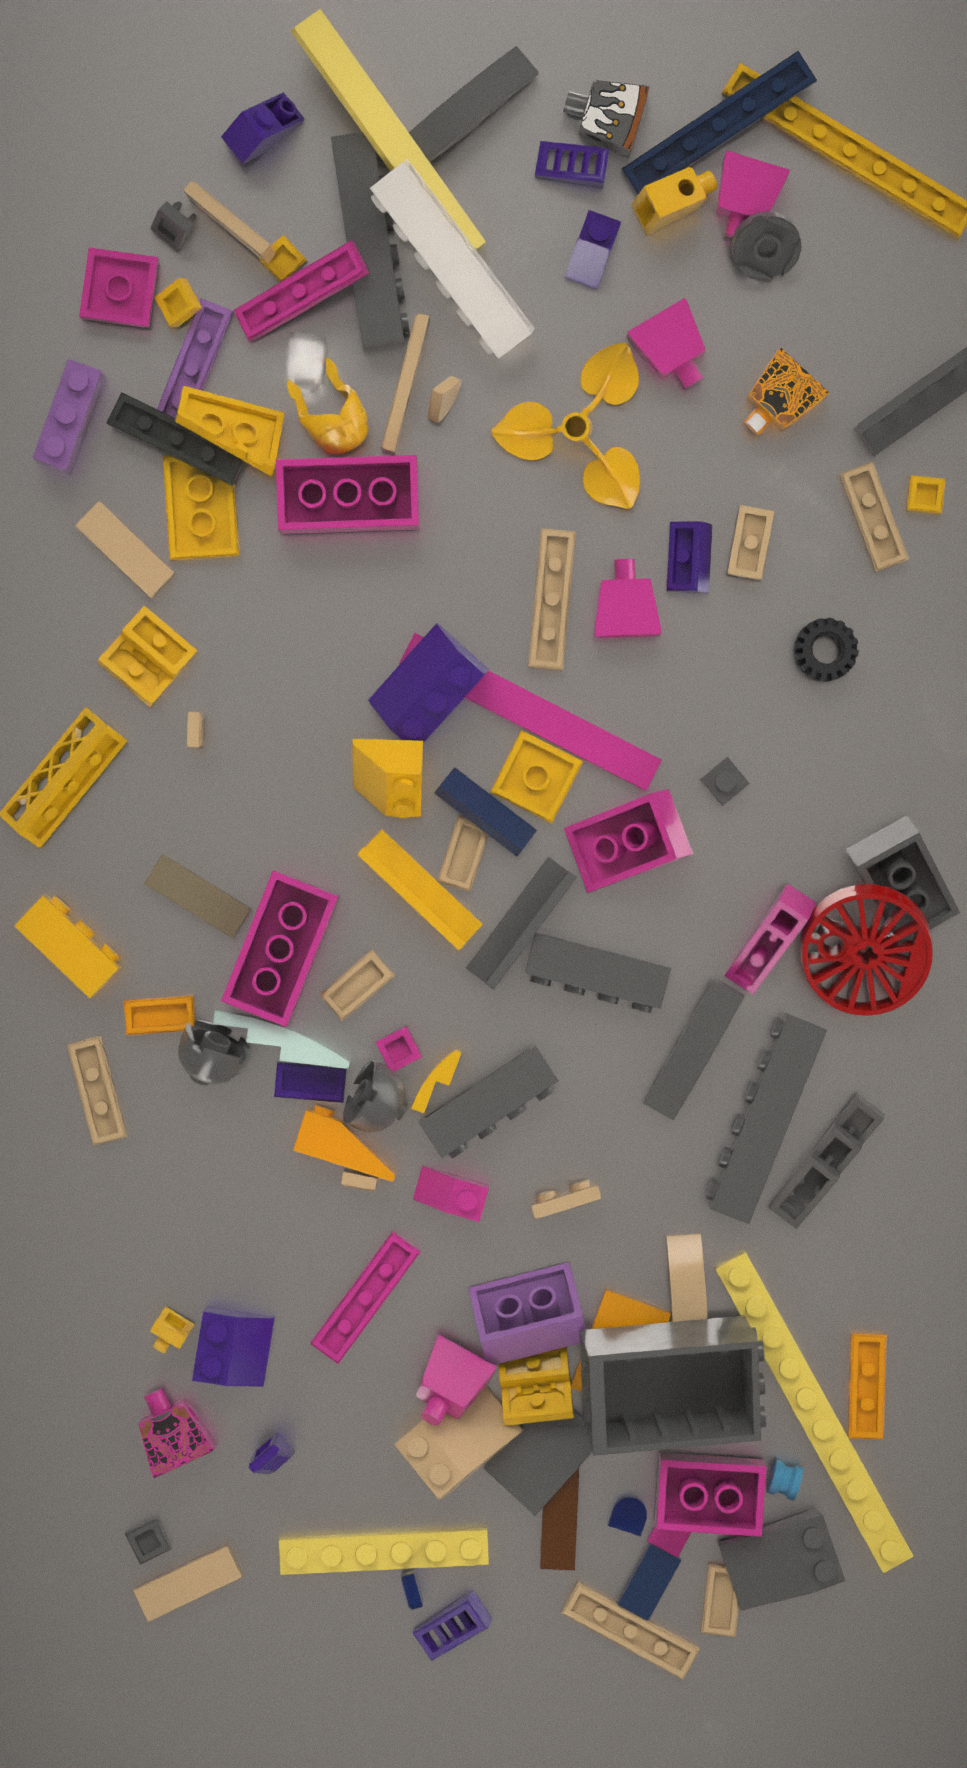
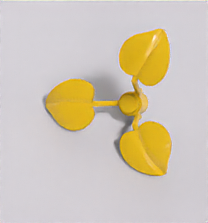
M618 343L603 348L594 354L584 365L581 372L582 389L589 394L596 395V397L581 413H570L563 419L562 425L551 428L553 417L545 406L537 402H523L513 407L492 428L491 434L507 452L521 459L532 461L540 460L551 454L554 448L552 434L563 432L565 437L572 441H583L598 458L588 463L584 469L583 485L586 492L591 498L602 504L630 509L636 502L640 491V470L636 459L628 450L622 447H613L603 455L589 438L593 425L588 415L600 403L602 398L611 405H620L629 401L639 386V371L631 347L627 343Z

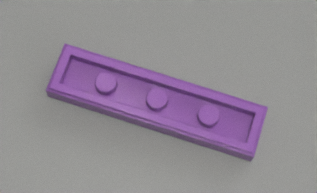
M202 298L199 301L202 309L193 316L157 407L158 410L176 418L183 386L204 390L234 314L232 310Z

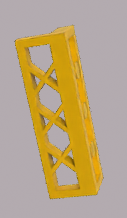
M85 707L0 811V817L19 835L38 848H41L126 744L127 740L90 709ZM92 721L95 726L86 736L81 737L82 730ZM70 750L69 758L64 763L59 764L60 757L65 751ZM48 777L47 785L43 790L37 791L38 784L43 778ZM26 804L25 812L16 821L12 816L21 805Z
M383 829L358 852L357 855L458 950L483 925Z

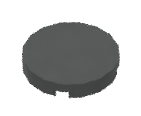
M765 211L755 213L742 221L734 232L731 249L733 259L742 273L752 279L766 281L773 279L774 276L779 274L784 275L789 272L799 259L802 245L799 231L791 219L782 213Z

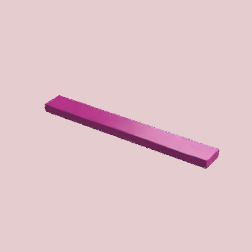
M414 633L399 664L424 638L423 636ZM489 670L464 697L647 791L662 759Z

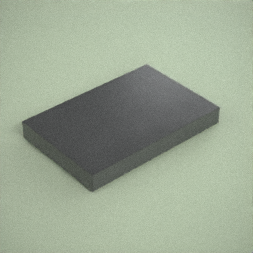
M575 1409L574 1418L522 1424L521 1428L524 1431L500 1450L484 1467L486 1472L534 1516L537 1515L592 1453L584 1430L583 1416Z

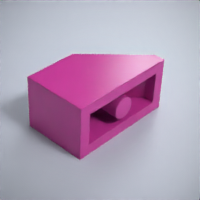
M422 1165L413 1200L449 1214L480 1222L489 1184Z

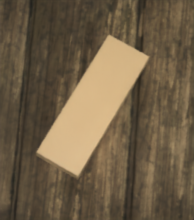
M194 181L189 182L183 191L192 203L266 264L273 259L275 251L270 243Z
M873 462L840 473V480L874 571L878 572L908 561V555Z
M100 501L75 525L151 599L175 575L158 556Z
M102 1036L68 1044L67 1049L93 1146L127 1137L128 1134Z
M226 1544L134 1588L133 1592L147 1621L150 1622L242 1578L243 1574L229 1545Z

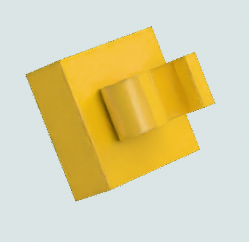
M165 1306L150 1332L158 1336L152 1347L165 1354L170 1344L180 1349L195 1324Z

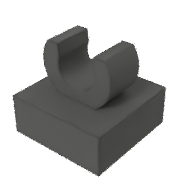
M166 201L158 209L150 229L177 251L186 242L196 215L193 213L187 218L179 212L183 205L180 201L173 205Z

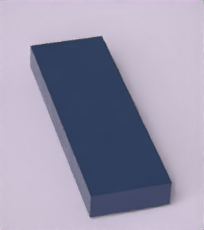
M455 767L434 792V794L515 856L520 854L537 831Z

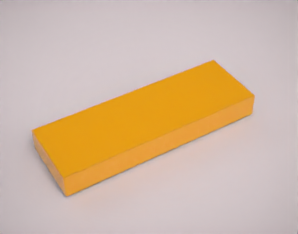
M884 1333L850 1334L848 1438L884 1439L887 1335Z

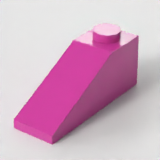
M787 883L724 976L754 995L809 920L816 902Z

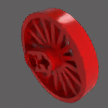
M860 884L849 886L830 894L813 909L809 920L802 929L799 951L806 978L812 989L823 1001L842 1012L869 1016L895 1010L907 1003L919 992L931 969L933 941L931 930L924 914L911 899L889 887L875 884ZM864 899H878L870 926L867 928ZM857 900L860 926L855 925L843 904ZM886 901L897 905V908L878 929ZM836 908L844 922L831 920L826 915ZM906 912L914 918L909 923L890 932ZM820 923L821 925L818 927L816 933H813L816 926ZM915 932L913 940L897 942ZM830 936L841 938V941L834 946L824 943V940ZM809 943L816 944L819 952L808 953ZM867 945L872 946V948L866 950V953L861 952V950H865ZM909 952L908 956L898 953ZM836 961L814 974L809 965ZM893 964L905 966L904 970H900ZM872 969L888 993V998L876 1001ZM883 969L900 981L897 992ZM843 971L828 990L821 984L822 981ZM866 972L869 1002H857L858 992ZM855 974L848 999L837 996Z

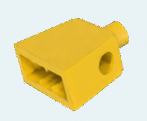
M688 167L644 186L631 206L646 236L697 211L707 199L706 195L718 189L717 181L710 170L696 176L693 168Z

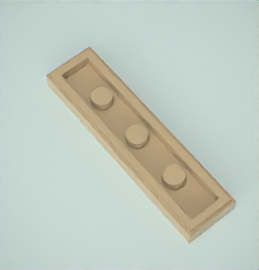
M420 313L415 315L381 449L385 454L393 456L396 454L430 324V316Z
M541 528L528 668L563 671L576 531Z
M578 1580L561 1610L563 1615L682 1680L700 1650L699 1646L651 1620L647 1621L619 1606L615 1600Z

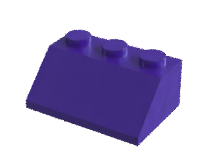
M436 623L368 701L388 728L401 740L423 741L424 743L489 669L441 625Z

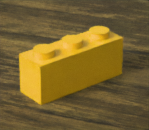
M43 895L14 927L85 995L93 998L122 968L117 962L120 956L106 943L101 947L92 938L95 932L84 921L80 919L76 923L67 914L70 908L59 897L55 895L51 899L48 895Z

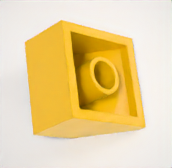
M353 739V788L385 816L399 818L421 817L423 741Z

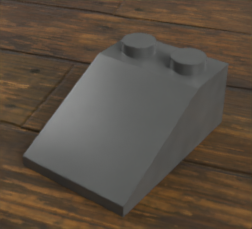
M908 816L899 819L846 849L864 884L889 887L907 896L920 908L929 924L930 930L960 913L919 831ZM886 901L882 913L885 921L897 908V905ZM906 912L891 929V932L914 920V918ZM915 932L897 942L912 940Z
M816 1508L762 1527V1537L740 1535L718 1543L741 1610L811 1594L846 1581L824 1516Z

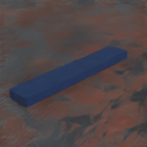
M797 51L624 166L622 171L636 193L639 194L644 186L690 167L816 83L817 79L800 52Z

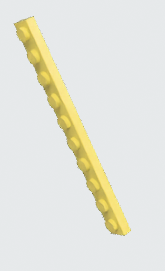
M744 1251L716 1266L715 1269L740 1315L746 1317L751 1328H756L757 1339L763 1342L764 1358L882 1572L885 1573L914 1557L747 1253Z

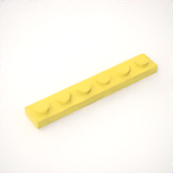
M487 1527L279 1538L280 1575L489 1565Z

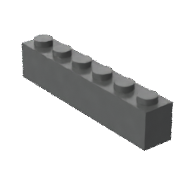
M363 132L332 136L331 142L346 241L355 242L370 272L353 283L363 350L405 344L403 335L410 334L407 313L400 314L398 300L405 299L402 278L395 279L393 270L394 265H400L397 244H389L388 231L394 230L392 226L393 218L387 211L382 213L371 199L374 193L370 187L386 176L379 175L377 162H382L383 160Z
M787 1013L784 1014L783 1019L777 1017L770 1033V1037L775 1039L770 1051H763L757 1065V1069L761 1070L757 1084L750 1083L744 1101L749 1103L744 1116L738 1114L733 1124L731 1134L736 1135L731 1148L725 1146L718 1166L722 1167L718 1181L712 1179L707 1189L705 1198L710 1200L708 1207L711 1210L746 1224L750 1223L827 1029Z

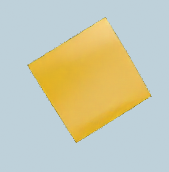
M143 606L122 629L119 637L99 657L97 664L147 706L151 707L197 653V650L147 607Z
M567 1347L498 1364L505 1426L574 1418Z

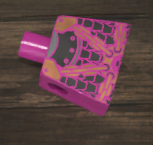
M163 1388L154 1390L144 1396L151 1414L140 1420L139 1430L153 1478L215 1450L217 1444L186 1399L171 1405Z

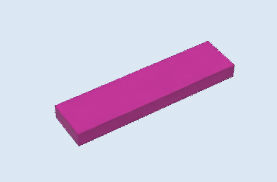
M349 241L233 311L248 341L254 342L370 272L355 242Z
M392 1231L310 1344L339 1364L421 1251Z

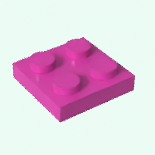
M89 247L79 317L86 320L150 328L159 258Z

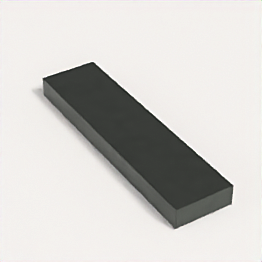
M121 392L106 422L107 425L233 486L245 461L175 422L176 418Z

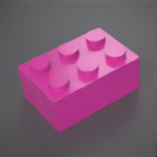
M659 1452L654 1519L656 1530L762 1537L766 1465L763 1459Z

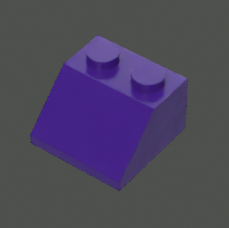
M206 1306L202 1315L192 1381L221 1386L263 1387L275 1317Z

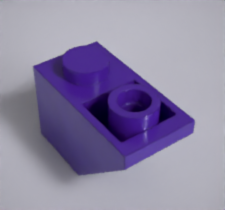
M283 92L242 111L221 138L240 162L244 164L267 152L302 124L305 118Z

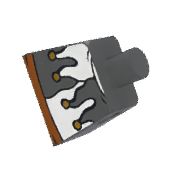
M593 80L589 97L568 92L563 112L582 117L579 129L581 136L624 157L630 158L650 87L638 84Z

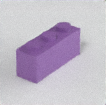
M68 359L32 457L37 463L71 475L106 378L101 370Z

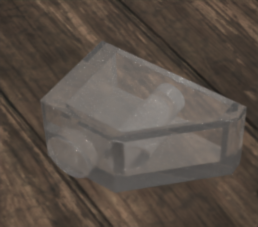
M290 331L287 381L290 379L302 392L314 393L315 388L323 389L326 370L325 359L328 356L329 349L325 336Z

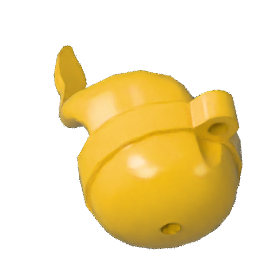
M326 358V375L334 388L346 398V402L339 415L309 414L301 389L290 379L287 381L286 386L289 395L296 403L298 419L309 432L314 442L324 452L339 455L355 449L364 442L369 432L368 418L357 392L340 380L335 363L331 359Z

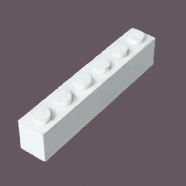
M408 159L370 187L374 193L371 199L382 213L387 211L395 221L392 225L395 232L404 242L409 239L417 250L414 256L425 270L430 268L438 278L435 281L438 289L447 299L452 296L460 307L457 309L458 315L468 327L473 324L481 335L478 337V341L489 355L494 352L499 359L532 334L535 329Z

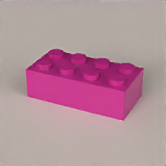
M417 455L276 459L278 531L280 534L420 530Z
M273 870L221 1001L287 1027L340 896Z

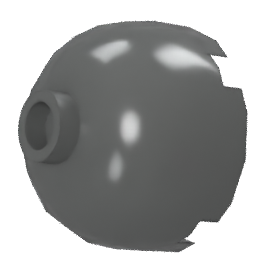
M196 1020L193 1026H190L189 1022L186 1024L178 1046L179 1061L190 1075V1078L200 1085L226 1083L240 1073L248 1059L250 1047L246 1040L240 1037L237 1042L234 1038L228 1036L232 1032L231 1029L223 1025L213 1024L212 1021Z
M369 1061L362 1068L353 1083L359 1084L354 1098L350 1095L347 1097L343 1121L358 1130L378 1132L388 1128L395 1119L401 1120L407 1110L408 1102L404 1100L405 1087L398 1074L382 1063Z

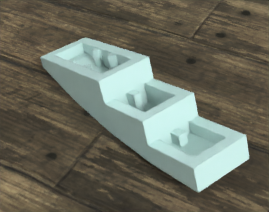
M216 1009L214 1012L213 1024L248 1028L247 1043L280 1046L279 1061L344 1069L350 1068V1059L321 1041L288 1026L285 1027L272 1021L243 1013Z

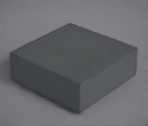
M157 1516L125 1532V1536L140 1565L172 1549V1545Z

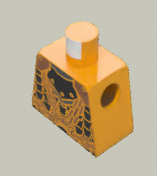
M780 348L747 397V400L756 409L744 420V424L758 436L770 423L775 425L780 431H784L820 404L830 392L784 349Z

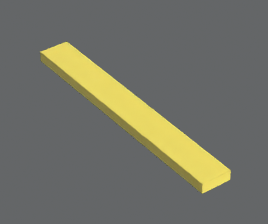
M319 9L295 26L291 33L388 169L392 171L408 159L473 247L478 249L486 241L322 10Z

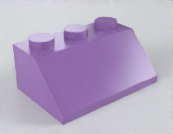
M569 1262L469 1287L486 1361L494 1365L579 1344V1330H586Z

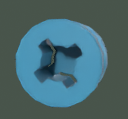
M775 1459L769 1474L766 1492L772 1495L781 1493L787 1499L794 1501L801 1485L803 1467L798 1465L793 1467L785 1466L783 1461Z

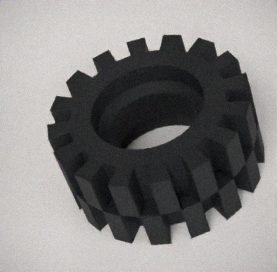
M820 618L810 622L799 632L794 643L795 649L793 651L794 656H796L797 666L803 670V674L812 677L816 681L830 682L846 675L855 665V660L859 653V650H857L858 640L853 635L854 631L851 627L848 628L843 621H837L834 618ZM828 636L838 643L839 655L832 663H822L815 658L813 645L818 638Z

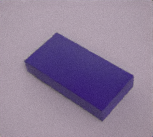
M277 1062L274 1097L344 1103L347 1069Z

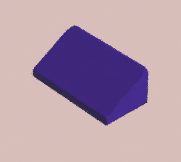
M702 521L670 522L667 591L709 592L712 524Z

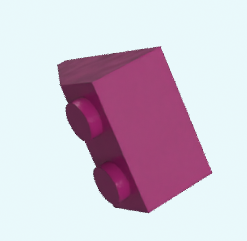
M669 789L650 793L564 828L587 893L693 854Z

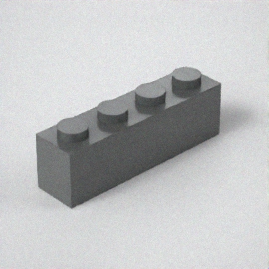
M537 932L534 935L525 970L526 974L532 975L530 982L549 987L552 981L565 984L564 991L583 996L585 989L598 992V1000L618 1004L619 998L632 1001V1009L651 1013L653 1007L661 1009L671 972L670 967Z
M533 1045L419 1120V1124L441 1158L449 1154L452 1159L468 1149L469 1146L466 1142L476 1135L483 1139L497 1130L498 1127L495 1123L505 1116L512 1120L526 1111L527 1108L524 1104L534 1097L541 1101L556 1091L554 1084L559 1082L537 1046Z

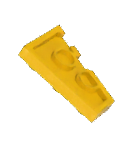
M183 386L175 422L272 477L285 412Z

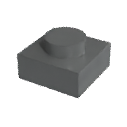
M728 757L700 779L722 806L750 784Z

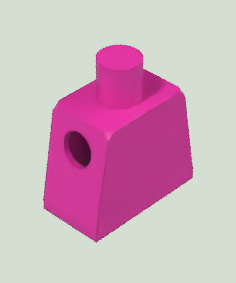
M726 150L722 162L716 209L717 214L729 217L724 235L733 238L735 230L743 220L755 213L771 211L790 170Z
M686 298L676 302L627 332L626 338L660 379L663 380L676 372L685 389L703 379L694 361L701 358L706 350Z
M635 559L614 560L615 580H601L594 639L660 636L661 625L651 579H636Z
M438 1335L416 1394L419 1399L427 1403L421 1417L427 1423L434 1426L440 1425L445 1414L455 1419H460L489 1384L497 1366Z

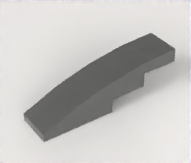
M515 46L448 98L415 126L409 134L428 161L431 162L476 129L482 120L507 103L510 96L534 80L539 72L521 50Z
M714 978L682 1031L678 1042L664 1063L662 1071L645 1097L643 1104L672 1120L675 1119L723 1037L745 994Z
M857 1094L798 1167L771 1203L769 1209L797 1229L839 1180L840 1174L860 1152L864 1142L884 1120L885 1114L861 1095Z

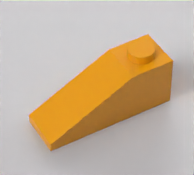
M315 1105L314 1110L306 1109L293 1151L391 1182L394 1181L396 1172L341 1118L334 1116L335 1110L320 1105Z

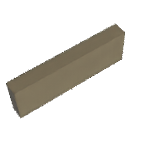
M164 854L161 855L144 883L232 939L251 911L250 907Z

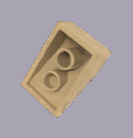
M486 1386L460 1419H455L445 1414L439 1426L431 1425L422 1420L394 1445L438 1499H443L524 1430L519 1424L505 1426L502 1403Z

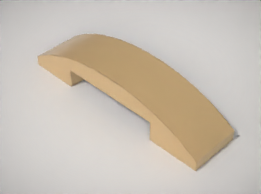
M701 1233L666 1235L672 1322L708 1319Z

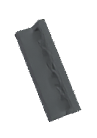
M967 347L858 423L854 429L874 457L967 392Z
M548 857L467 965L466 969L494 990L577 877Z

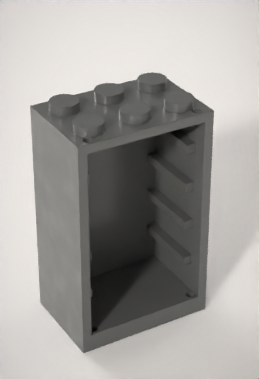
M745 1316L579 1330L583 1424L593 1456L761 1441V1428L766 1427L765 1408L760 1406V1395L765 1394V1379L763 1373H759V1362L764 1361V1346L762 1340L757 1339L756 1328H751Z

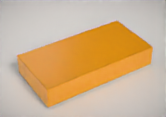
M194 995L124 1000L126 1035L180 1032L184 1030L187 1023L190 1022V1026H193L196 1021Z

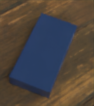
M649 1543L617 1604L649 1621L677 1570L681 1558H677Z

